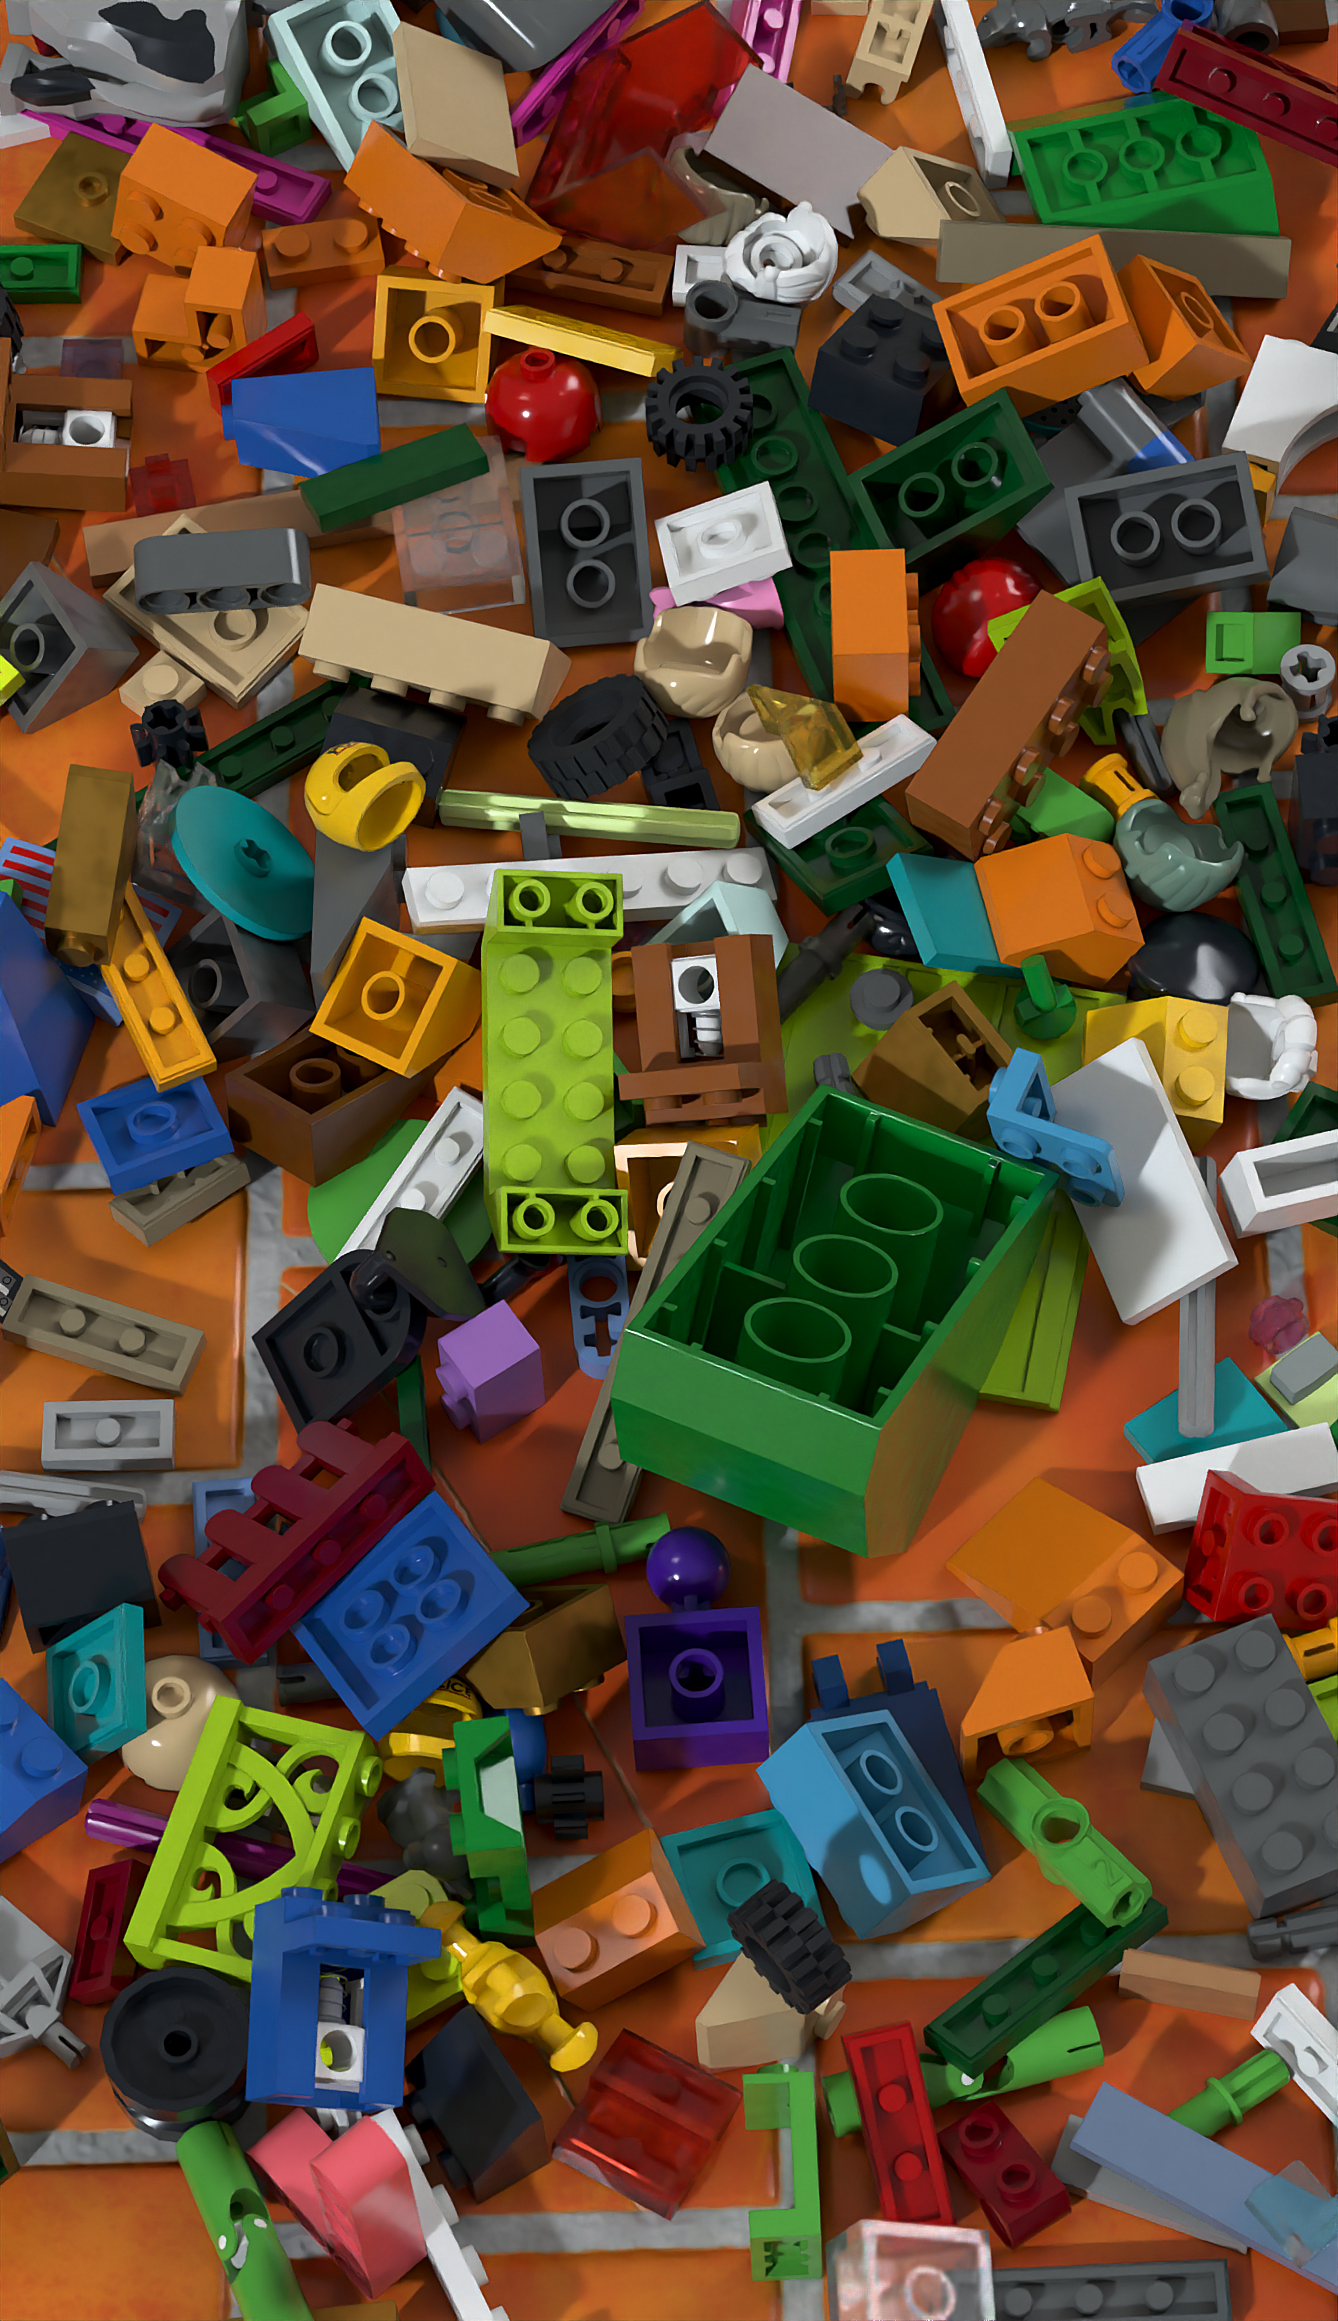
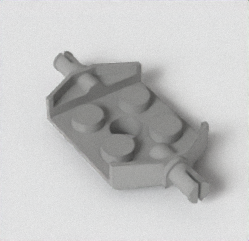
M1 1894L0 2059L39 2044L40 2046L45 2045L67 2064L68 2068L71 2070L75 2069L80 2065L78 2056L84 2061L91 2047L62 2024V2013L67 2000L66 1995L73 1957Z

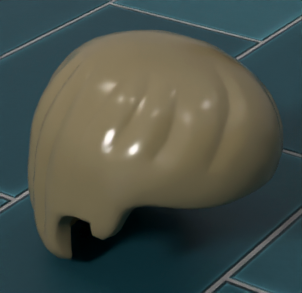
M689 145L677 147L674 149L664 172L661 186V202L667 220L681 239L695 246L727 247L731 239L739 231H743L748 225L768 212V199L765 197L762 199V197L697 159L699 153L696 154L693 147Z

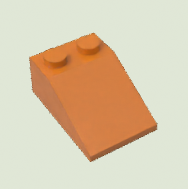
M1038 1476L1029 1482L946 1561L945 1566L1019 1633L1035 1627H1047L1050 1631L1068 1625L1093 1692L1181 1608L1185 1577L1179 1569L1136 1532Z

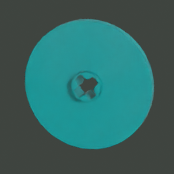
M198 786L185 792L170 811L168 820L169 836L179 863L200 893L231 921L263 938L280 942H293L308 936L312 932L315 865L296 837L262 806L232 790L217 786Z

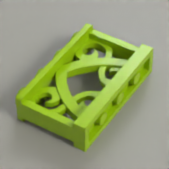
M216 1694L123 1942L139 1966L157 1971L173 1966L203 1969L229 1983V1985L251 1990L252 1960L245 1959L236 1953L232 1942L233 1925L244 1921L245 1931L251 1941H253L255 1905L280 1898L282 1888L310 1887L323 1890L324 1901L337 1902L338 1884L336 1879L343 1859H350L355 1853L361 1831L359 1815L366 1796L373 1797L377 1792L383 1773V1761L368 1732L355 1729L352 1732L244 1706L241 1700ZM252 1738L291 1748L283 1755L277 1765L273 1766L263 1756L249 1748ZM324 1755L332 1757L339 1764L333 1786L327 1793L318 1794L313 1791L314 1782L323 1775L321 1769H313L301 1774L293 1786L287 1780L300 1763L313 1756ZM256 1785L260 1788L255 1798L244 1808L238 1811L227 1808L233 1790L241 1789L245 1791V1798L248 1801L252 1797ZM274 1802L288 1825L296 1856L270 1877L237 1893V1881L232 1867L226 1857L212 1846L217 1832L239 1830L252 1824ZM310 1816H321L316 1830ZM215 1871L219 1873L221 1880L220 1898L214 1899L215 1888L213 1884L206 1890H196L203 1872ZM216 1929L218 1952L176 1941L180 1932Z

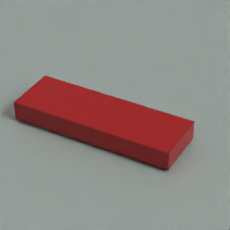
M904 2020L840 2035L887 2242L893 2244L958 2228L911 2021Z

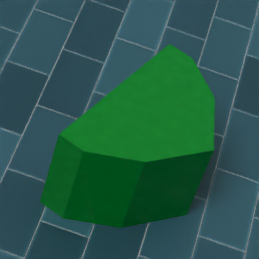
M821 1083L626 1327L610 1394L620 1459L866 1558L907 1552L979 1401V1392L1000 1351L1042 1243L1061 1174Z

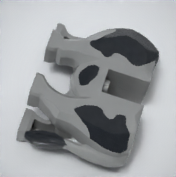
M5 0L9 34L24 36L33 34L43 42L54 47L62 57H45L34 52L25 44L9 42L0 67L1 116L16 115L28 109L36 114H58L76 121L104 115L127 117L149 124L155 122L162 126L177 128L209 127L229 123L237 114L244 80L249 75L251 69L247 26L263 28L266 16L252 10L253 2L248 0Z

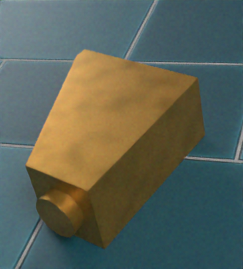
M70 764L44 923L47 950L52 957L58 958L65 964L76 967H86L92 963L110 966L138 839L133 773Z

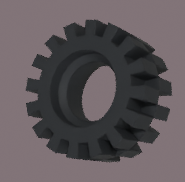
M692 356L693 366L685 367L681 358L672 362L673 374L663 367L656 373L657 383L650 381L647 387L645 414L648 441L653 442V451L658 457L666 453L667 464L675 468L680 460L683 459L685 460L686 471L696 472L697 462H705L707 472L717 470L718 458H721L726 466L735 461V450L743 454L748 448V438L752 439L754 431L753 396L750 394V384L746 377L740 380V370L733 365L723 372L722 359L713 357L710 366H703V356ZM705 403L719 408L722 411V415L713 422L696 425L680 420L677 417V412L688 405Z
M772 1879L727 1915L729 1917L727 1919L728 1925L733 1929L731 1933L734 1939L742 1944L740 1949L745 1957L753 1961L756 1965L754 1969L760 1977L764 1976L769 1981V1987L777 1995L780 1993L784 2002L791 2008L795 2007L798 2013L808 2015L852 1979L850 1964L843 1958L845 1954L841 1947L832 1941L831 1938L834 1937L827 1927H822L817 1920L819 1916L811 1907L807 1909L804 1906L803 1899L795 1891L791 1893L788 1886L783 1882L778 1883L776 1879Z

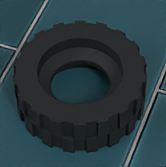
M617 674L615 677H604L598 679L593 684H587L579 688L577 692L565 697L554 709L549 710L543 716V720L539 725L535 726L532 731L533 735L528 740L527 747L530 750L528 755L557 797L561 795L566 800H571L572 798H578V800L586 799L591 795H599L608 791L609 788L623 783L633 773L641 770L646 765V762L657 754L661 743L666 740L668 735L666 729L669 728V722L644 682L640 681L638 676Z

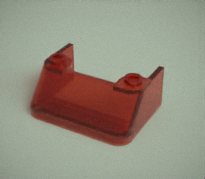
M701 0L598 52L581 66L570 84L524 203L552 227L629 251H637L642 248L650 250L659 245L665 237L706 219L710 210L665 162L667 153L674 137L685 132L695 133L711 120L714 114L712 107L718 92L738 82L749 63L762 70L765 62L709 0Z

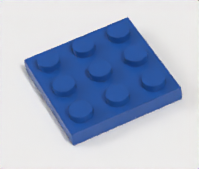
M434 1490L390 1529L289 1629L361 1726L378 1742L394 1726L405 1720L411 1711L440 1685L454 1676L467 1661L494 1637L506 1630L530 1604L450 1505Z

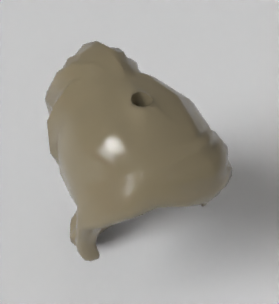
M1232 677L1214 685L1208 691L1197 689L1190 695L1182 696L1171 709L1167 722L1163 727L1160 751L1169 775L1181 791L1179 803L1186 809L1192 819H1202L1204 813L1217 798L1221 787V773L1241 775L1248 771L1257 770L1260 771L1257 776L1259 784L1265 782L1272 784V778L1270 777L1272 766L1292 745L1299 725V715L1293 700L1279 685L1270 681H1260L1249 677Z

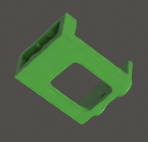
M789 2064L766 2065L759 2068L757 2074H742L746 2130L791 2128L795 2209L749 2211L752 2280L773 2281L823 2278L813 2071L799 2072L796 2066Z

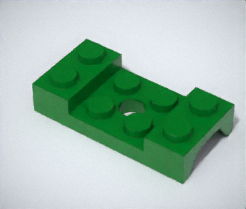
M502 1716L453 1722L455 1747L442 1749L446 1790L460 1789L462 1812L449 1814L453 1856L467 1854L471 1879L474 1878L476 1894L470 1900L463 1897V1906L467 1907L464 1912L466 1927L468 1931L480 1929L482 1943L489 1941L500 1942L509 1949L538 1946L534 1937V1915L524 1836V1819L509 1717Z

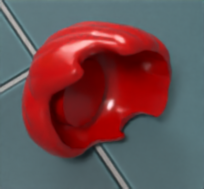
M1003 558L974 560L967 563L963 569L955 571L951 579L943 585L940 594L935 600L931 614L933 640L943 660L953 670L963 675L982 677L998 654L987 633L988 621L1032 604L1041 589L1045 590L1038 577L1024 565Z

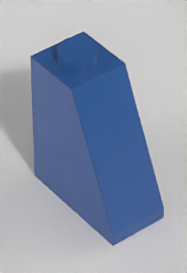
M374 367L232 379V404L221 405L225 441L236 440L239 464L313 478L382 453Z

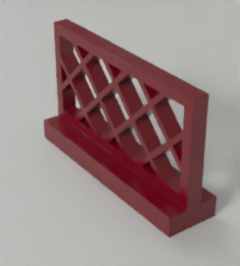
M1184 19L1153 86L1338 168L1337 86Z

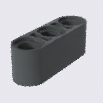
M269 528L162 535L145 538L134 545L135 602L138 609L146 613L168 615L288 607L304 603L311 598L309 537L306 533L297 529Z

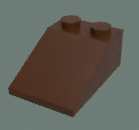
M310 1027L225 1074L230 1137L317 1188L361 1162L449 1059L452 1055V1050L409 1079L310 1032Z

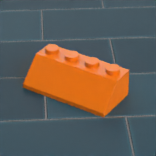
M373 119L344 181L361 198L358 204L360 208L384 219L381 224L384 230L406 240L404 248L408 252L429 261L430 264L427 269L432 274L454 284H460L463 277L487 284L557 249L563 239L557 231L510 190L501 189L409 153L405 131Z

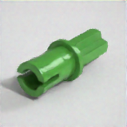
M1265 2049L1218 2080L1215 2077L1206 2079V2088L1166 2116L1209 2138L1228 2124L1234 2127L1243 2123L1242 2114L1287 2085L1291 2076L1281 2057L1276 2052Z

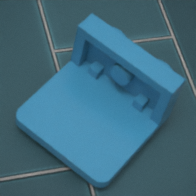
M1017 1047L1008 1068L1000 1067L996 1072L989 1090L990 1106L986 1115L997 1150L1061 1174L1057 1188L1064 1190L1070 1198L1083 1205L1099 1207L1103 1203L1112 1207H1119L1125 1196V1191L1113 1146L1103 1139L1052 1123L1057 1111L1042 1057L1039 1054Z

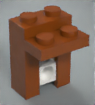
M0 337V506L125 512L133 422L132 380L14 374L11 338Z
M743 934L715 937L714 941L675 945L660 943L632 946L631 955L642 1072L618 1075L620 1100H643L647 1125L669 1124V1127L708 1126L707 1120L728 1118L729 1125L759 1124V1128L768 1127L767 1114L787 1113V1091L772 934ZM705 969L711 973L714 980V990L707 1001L701 998L697 989L698 978ZM724 1048V1055H718L720 1050ZM700 1056L724 1057L721 1060L700 1062Z

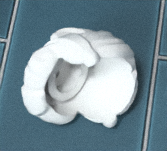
M808 201L800 202L797 207L790 211L787 219L782 215L767 212L758 220L748 225L743 231H739L731 239L724 254L726 272L732 284L740 290L753 293L757 298L769 299L776 303L802 306L803 309L813 304L825 293L836 271L838 243L833 228L827 219L813 212V207ZM767 263V264H770L771 266H766V268H765V267L763 266V264Z
M1236 992L1231 997L1230 1004L1227 1006L1229 1010L1224 1091L1229 1095L1250 1100H1267L1280 1097L1289 1092H1302L1310 1079L1315 1077L1317 1073L1318 1052L1315 1050L1317 1023L1310 1005L1306 1004L1301 997L1296 995H1288L1278 1000Z

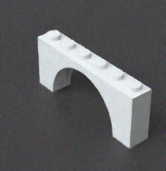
M1265 335L1223 442L1221 455L1246 450L1250 463L1256 464L1264 471L1276 475L1274 493L1276 497L1289 473L1304 457L1322 444L1338 437V354L1309 347L1298 340H1284Z

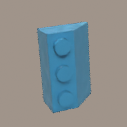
M888 1709L805 1723L756 1769V1772L769 1791L772 1804L785 1817L804 1848V1855L807 1861L818 1871L837 1902L843 1920L853 1928L859 1940L900 1932L979 1888L992 1878V1875Z

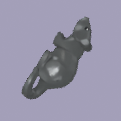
M998 0L997 5L983 16L976 31L982 49L1007 47L1015 41L1030 43L1026 50L1029 61L1036 62L1049 56L1052 43L1067 44L1068 50L1071 53L1085 51L1110 40L1112 36L1110 26L1117 19L1134 23H1148L1159 12V8L1155 0Z

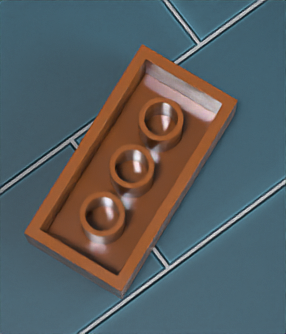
M1041 589L905 790L911 825L930 845L957 861L976 863L980 857L1001 852L1012 831V826L1009 822L1021 805L1028 808L1034 803L1045 784L1046 775L1042 773L1055 755L1060 758L1066 755L1079 733L1080 726L1076 724L1088 705L1096 708L1105 698L1113 681V675L1110 674L1109 661L1111 652L1108 651L1105 624Z

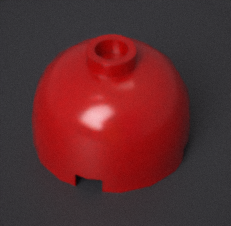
M533 348L517 353L496 368L485 390L484 408L488 439L499 452L507 456L508 447L514 451L524 452L525 461L541 463L563 460L585 450L590 445L589 435L596 428L601 432L604 426L601 395L597 380L585 364L575 356L546 348Z

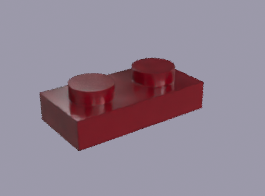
M131 1858L89 1870L66 1998L84 2006H91L115 2000L123 1989L133 1983L137 1974L138 1963L123 1942L151 1866Z

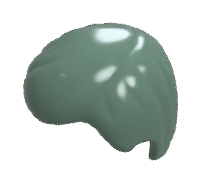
M1158 799L1141 800L1127 808L1116 825L1113 839L1114 849L1121 860L1126 882L1131 892L1139 897L1144 904L1165 913L1190 911L1216 897L1235 878L1241 868L1244 857L1242 843L1236 841L1228 849L1224 844L1222 830L1212 824L1185 823L1171 806Z

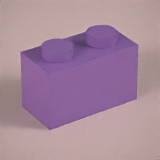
M504 1299L437 1340L441 1366L436 1369V1374L445 1392L439 1398L441 1405L454 1426L459 1430L468 1426L480 1444H483L546 1404L540 1347Z

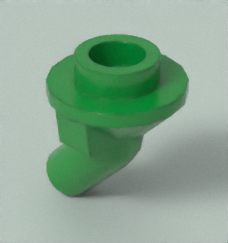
M1043 955L1029 956L1020 963L1027 986L1022 988L1015 999L1013 1012L1016 1024L1023 1033L1033 1039L1046 1041L1059 1038L1068 1032L1075 1022L1077 1012L1075 998L1066 984L1062 985L1057 981H1052Z

